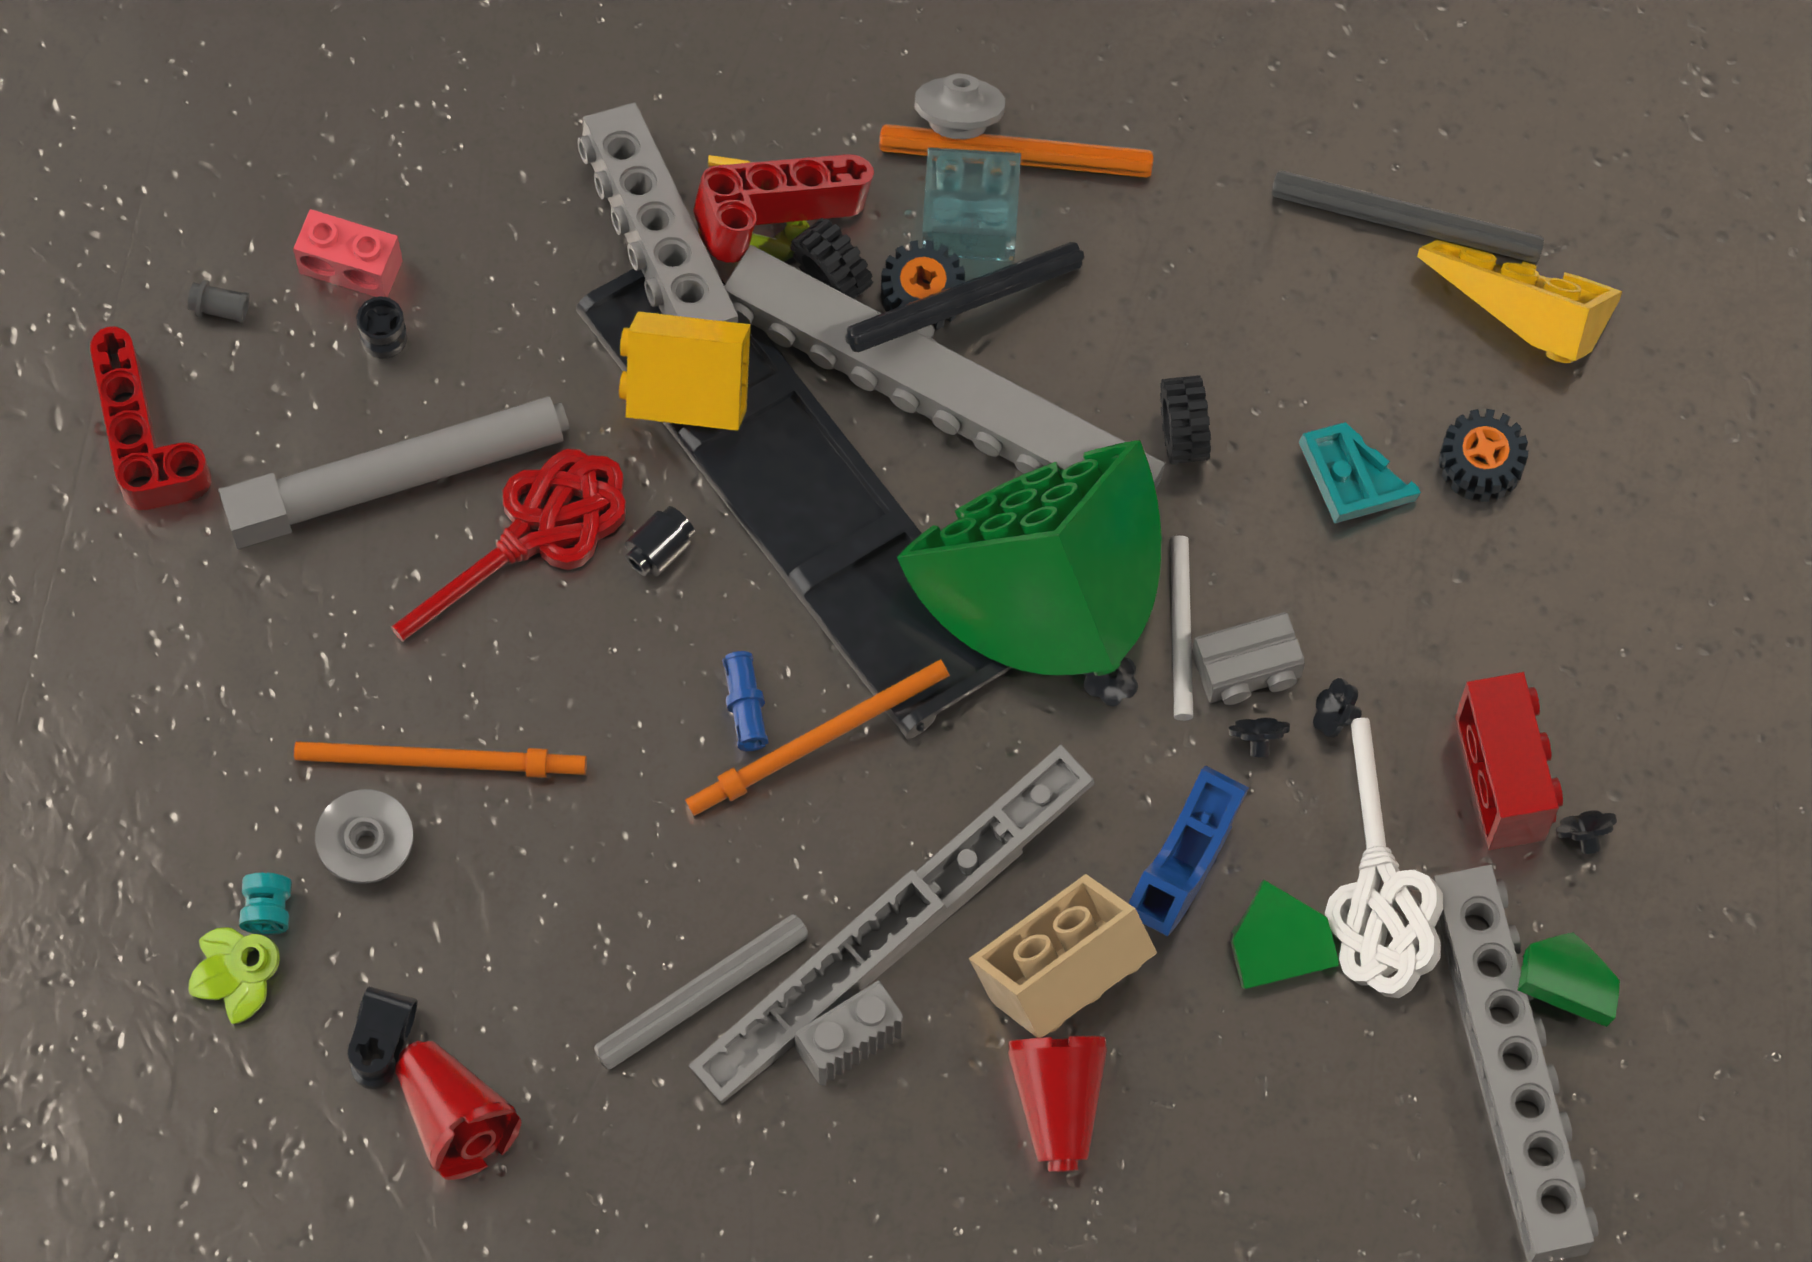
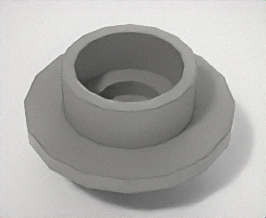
M952 74L946 78L934 79L923 84L915 93V109L922 118L930 122L931 128L936 133L952 139H969L982 135L987 126L997 123L1005 114V97L997 88L977 80V78L971 75Z

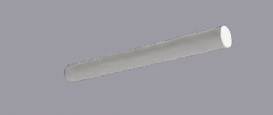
M1178 535L1170 538L1174 719L1186 721L1193 718L1189 539L1186 536Z

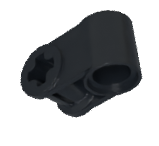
M370 986L366 989L361 1000L356 1026L347 1053L353 1078L359 1085L368 1089H377L384 1087L392 1080L399 1055L414 1024L418 1005L417 999ZM373 1054L380 1055V1059H374L371 1066L364 1065L363 1060L370 1061Z

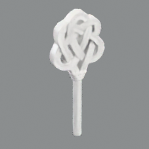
M1356 718L1351 723L1367 849L1363 852L1359 865L1358 881L1340 886L1331 895L1327 903L1325 916L1328 918L1331 931L1342 942L1339 960L1343 973L1360 986L1370 985L1386 997L1400 998L1410 992L1420 976L1432 971L1440 960L1441 942L1435 926L1443 911V893L1437 883L1429 876L1416 870L1399 871V864L1395 860L1391 849L1386 847L1370 720L1368 718ZM1382 878L1384 885L1379 893L1378 889ZM1412 890H1419L1422 893L1421 905ZM1398 906H1400L1401 910L1410 922L1408 925L1406 924L1403 917L1397 911ZM1389 930L1394 940L1388 947H1384ZM1397 971L1392 978H1386L1393 972Z

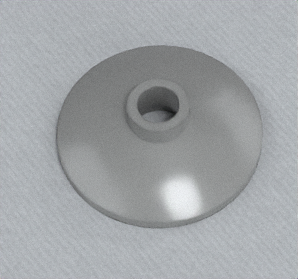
M373 789L354 790L337 797L324 809L315 829L316 849L324 866L338 878L359 884L378 882L398 871L407 860L414 839L412 822L404 806L391 795ZM363 836H371L375 839L373 846L367 849L360 848L357 843Z

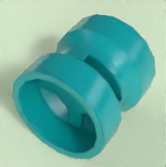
M266 872L245 875L242 879V895L246 898V905L240 911V928L250 933L262 935L286 932L289 929L290 915L285 909V903L291 897V879L284 875Z

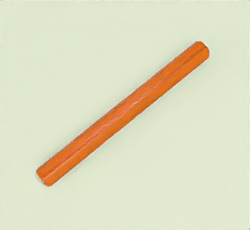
M889 124L882 126L879 141L880 150L883 152L1137 177L1151 176L1154 159L1153 152L1144 149L982 134L969 139H952L942 136L930 128Z

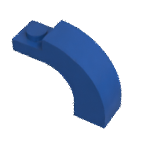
M1204 766L1201 769L1169 837L1154 861L1144 870L1128 903L1136 909L1143 924L1166 936L1175 929L1216 861L1232 829L1231 825L1249 787L1208 766Z

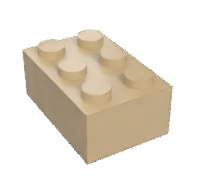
M1085 874L971 956L969 960L991 1002L1034 1036L1042 1038L1046 1034L1057 1030L1065 1020L1084 1006L1098 1000L1106 990L1125 976L1139 970L1143 963L1157 954V951L1136 909Z

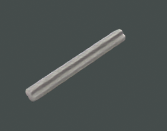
M797 915L788 916L598 1042L595 1046L597 1057L607 1069L614 1068L806 940L808 937L806 926Z

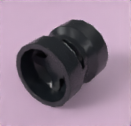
M383 296L373 297L365 301L359 308L356 316L363 348L371 356L380 359L396 356L404 349L408 339L401 307L391 298Z

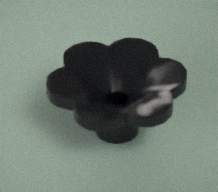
M1124 657L1119 668L1109 674L1097 676L1093 672L1084 673L1086 675L1084 688L1089 695L1101 697L1105 704L1117 706L1123 698L1133 697L1138 690V683L1134 678L1136 666L1131 659Z
M1337 678L1332 681L1329 689L1320 692L1316 700L1318 711L1313 719L1315 729L1323 731L1330 738H1334L1340 734L1343 727L1351 725L1354 719L1361 718L1362 711L1359 707L1355 706L1358 699V689L1348 684L1346 680Z
M1275 718L1242 719L1229 727L1230 736L1241 737L1243 740L1250 741V755L1257 758L1270 755L1269 740L1280 739L1284 737L1285 733L1290 732L1289 723L1278 722Z
M1597 810L1586 811L1579 816H1568L1560 821L1561 826L1556 829L1557 836L1580 841L1582 853L1593 854L1601 850L1599 836L1612 832L1614 829L1613 825L1617 823V818L1614 813L1602 814Z

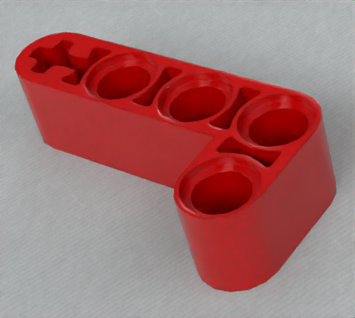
M852 154L716 165L709 167L703 172L693 212L709 253L717 260L735 263L741 261L749 248L755 225L858 215L864 208L874 176V169L869 161Z
M116 326L105 327L99 330L90 342V351L115 476L125 502L136 510H150L202 497L211 485V474L203 451L197 445L189 442L156 447L141 368L129 333ZM118 353L121 368L113 369L111 364L112 354ZM124 392L133 394L130 399L124 402L113 401L118 394ZM131 434L142 436L136 443H122V440ZM186 466L197 467V471L190 476L181 477L177 475ZM140 476L150 477L149 482L141 487L130 486L135 478Z

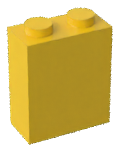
M638 311L630 328H623L620 341V355L627 357V371H622L619 382V399L626 400V418L738 431L747 411L750 324Z

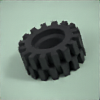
M819 219L791 241L790 248L794 252L792 255L794 260L800 263L799 269L802 272L855 299L873 284L871 279L873 277L872 273L867 269L868 264L865 259L859 256L861 252L857 246H852L850 243L851 239L847 234L843 235L839 226L836 224L832 225L831 220Z
M1201 376L1162 379L1160 383L1162 429L1164 431V442L1170 464L1209 460L1211 452L1209 441L1211 440L1209 430L1210 419L1207 412L1208 403L1205 399V386L1203 387Z

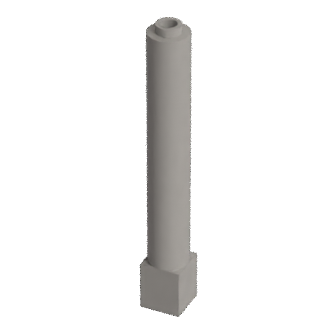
M550 396L280 479H276L273 472L218 490L236 547L240 549L292 533L290 525L562 442V432L570 428L562 403L553 405Z

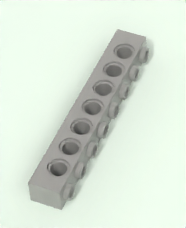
M1492 864L1436 875L1433 880L1443 893V911L1437 924L1527 1262H1552L1586 1255L1594 1243L1593 1237H1598L1597 1219L1592 1207L1585 1208L1580 1189L1585 1188V1176L1579 1159L1572 1160L1567 1142L1572 1141L1571 1124L1565 1111L1559 1112L1554 1094L1559 1093V1081L1553 1064L1546 1065L1542 1047L1546 1046V1033L1540 1017L1533 1018L1529 1001L1533 1000L1534 997L1517 991L1521 970L1516 954L1521 953V943L1516 926H1508L1504 908H1508V894L1505 883L1502 879H1495ZM1470 915L1481 916L1487 921L1489 928L1483 931L1474 930L1468 926L1465 918ZM1482 961H1491L1499 966L1502 974L1497 977H1488L1479 970L1477 964ZM1495 1007L1506 1008L1512 1013L1514 1022L1509 1024L1499 1023L1491 1016L1490 1010ZM1506 1054H1517L1525 1060L1527 1068L1522 1071H1514L1505 1065L1503 1056ZM1523 1100L1532 1102L1537 1106L1540 1116L1536 1118L1522 1116L1517 1111L1515 1103ZM1532 1148L1546 1150L1551 1155L1553 1163L1548 1166L1535 1164L1530 1159L1528 1150ZM1547 1195L1558 1197L1564 1203L1566 1212L1562 1214L1549 1213L1543 1207L1541 1198Z

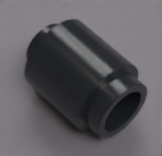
M668 506L663 512L656 511L625 542L628 550L625 558L639 574L646 576L650 573L654 576H660L691 545L690 538L696 531L691 522L679 510Z

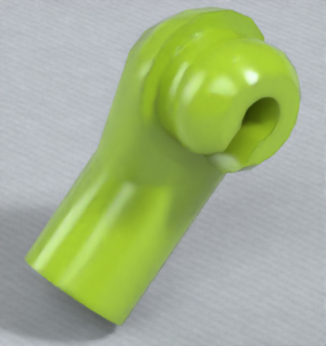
M807 221L787 222L785 229L774 237L753 233L750 245L786 262L794 254L790 248L791 241L809 228L810 225Z

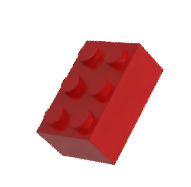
M1524 672L1467 681L1455 715L1488 851L1545 841L1552 823L1556 822V814L1559 807L1563 806V793L1560 781L1557 777L1551 778L1547 761H1551L1552 757L1550 741L1546 732H1539L1535 717L1540 715L1538 694L1535 687L1528 688Z

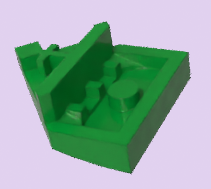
M1262 880L1249 907L1238 925L1234 926L1231 931L1233 936L1230 941L1241 988L1247 989L1340 966L1328 918L1273 884Z
M1574 932L1532 943L1525 949V954L1522 956L1523 964L1517 991L1605 1027L1616 1018L1620 980L1605 962Z

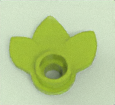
M216 928L199 939L200 947L207 958L199 963L192 972L188 991L190 995L204 1000L224 998L230 1022L232 1024H239L254 1015L264 1004L267 996L266 981L278 969L280 954L277 945L267 936L262 934L243 936L233 928ZM257 949L260 954L259 961L254 966H249L247 957L251 951Z

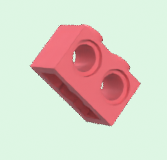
M312 209L308 212L293 248L299 274L374 297L383 296L388 298L403 262L397 235Z

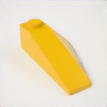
M1435 240L1420 247L1417 255L1423 262L1531 346L1545 350L1548 358L1561 363H1572L1592 352L1622 294V291L1566 272H1564L1563 279L1541 276L1536 270L1537 265L1523 261L1521 264L1504 263L1503 266L1496 264V256L1491 253L1441 240Z

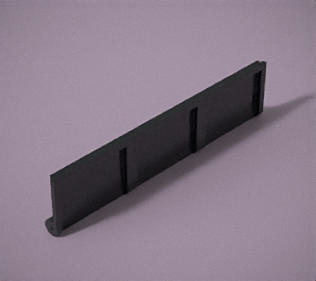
M634 268L591 291L576 306L577 313L622 371H627V357L620 355V341L623 328H630L638 311L662 314L659 306L652 307L647 298L644 284L646 279L642 270L636 271ZM750 324L747 411L739 430L668 422L662 423L873 696L940 659L942 660L950 674L949 677L886 711L906 739H911L925 731L934 722L938 713L1009 671L1012 667L984 656L959 640L929 612L908 582L897 556L922 534L766 334L760 328Z

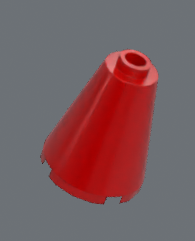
M1068 1036V1039L1044 1037L1009 1041L1008 1056L1037 1161L1048 1162V1172L1078 1171V1161L1088 1160L1107 1054L1106 1037Z
M416 1041L402 1050L395 1071L429 1163L436 1172H439L443 1179H463L479 1173L488 1167L484 1158L488 1157L496 1149L502 1156L511 1147L519 1135L522 1121L510 1103L436 1042Z

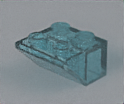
M928 147L922 248L926 247V240L934 241V250L938 251L941 244L949 247V257L955 253L959 258L1014 261L1021 153Z

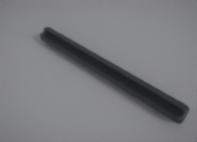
M1069 242L850 325L845 335L846 343L850 345L852 351L862 352L1081 268L1082 260L1085 258L1084 252L1080 250L1077 243Z

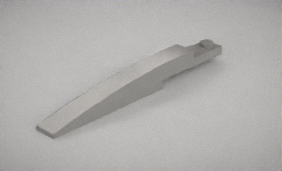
M1059 745L916 872L911 869L691 1062L689 1067L721 1103L726 1101L795 1046L794 1032L862 991L1023 854L1022 848L1089 790L1094 785V779L1062 745Z

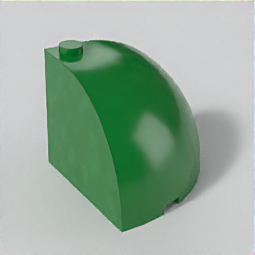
M1140 440L1084 452L1083 461L1077 462L1065 470H1060L1057 462H1053L1025 473L956 509L955 513L958 519L940 530L939 526H931L897 556L900 566L918 598L929 612L955 637L984 656L1006 666L1044 675H1074L1093 672L1094 675L1101 676L1115 671L1121 665L1122 659L1137 642L1149 620L1157 594L1161 568L1162 538L1159 505L1151 469Z

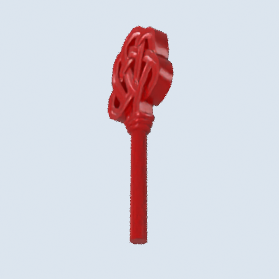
M564 449L553 455L541 469L522 470L510 477L503 488L504 512L512 521V524L504 529L503 534L500 535V540L496 542V548L393 624L391 628L395 635L403 642L507 563L514 564L522 560L527 561L529 557L541 552V557L553 567L570 570L583 566L594 555L597 541L615 532L625 521L624 478L619 463L607 456H588L580 449ZM596 477H603L608 480V483L598 481ZM529 491L523 505H521L519 502L521 495ZM550 491H552V494L550 495L544 509H542ZM573 496L583 498L582 500L569 504ZM531 529H536V530H538V531H535V532H531V533H530Z

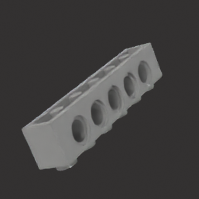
M636 103L584 116L583 136L577 139L581 158L585 164L591 163L595 171L594 181L600 198H608L612 207L611 218L618 235L625 234L629 243L627 248L630 262L634 270H642L646 279L644 282L645 291L651 306H659L661 313L665 315L738 323V314Z

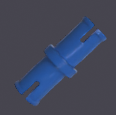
M747 651L729 653L722 659L723 667H725L729 689L726 705L728 711L733 713L738 749L741 751H756L766 747L765 744H768L769 741L761 710L765 704L763 691L757 688L753 655Z

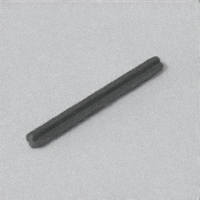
M1278 171L1272 188V195L1280 199L1533 263L1538 262L1544 245V238L1539 235L1286 171Z

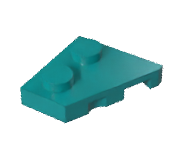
M1346 422L1303 433L1299 440V445L1334 524L1415 502L1421 494L1419 487L1411 481L1408 485L1405 484L1387 468L1390 461L1376 449L1367 446L1362 436Z

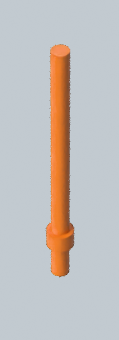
M940 659L737 771L733 767L718 775L719 781L686 798L685 801L694 816L727 798L732 802L748 793L746 788L935 685L949 677L950 674Z
M296 741L294 746L295 761L526 772V777L547 778L548 773L586 775L587 756L549 754L548 749L528 748L527 753L302 741Z

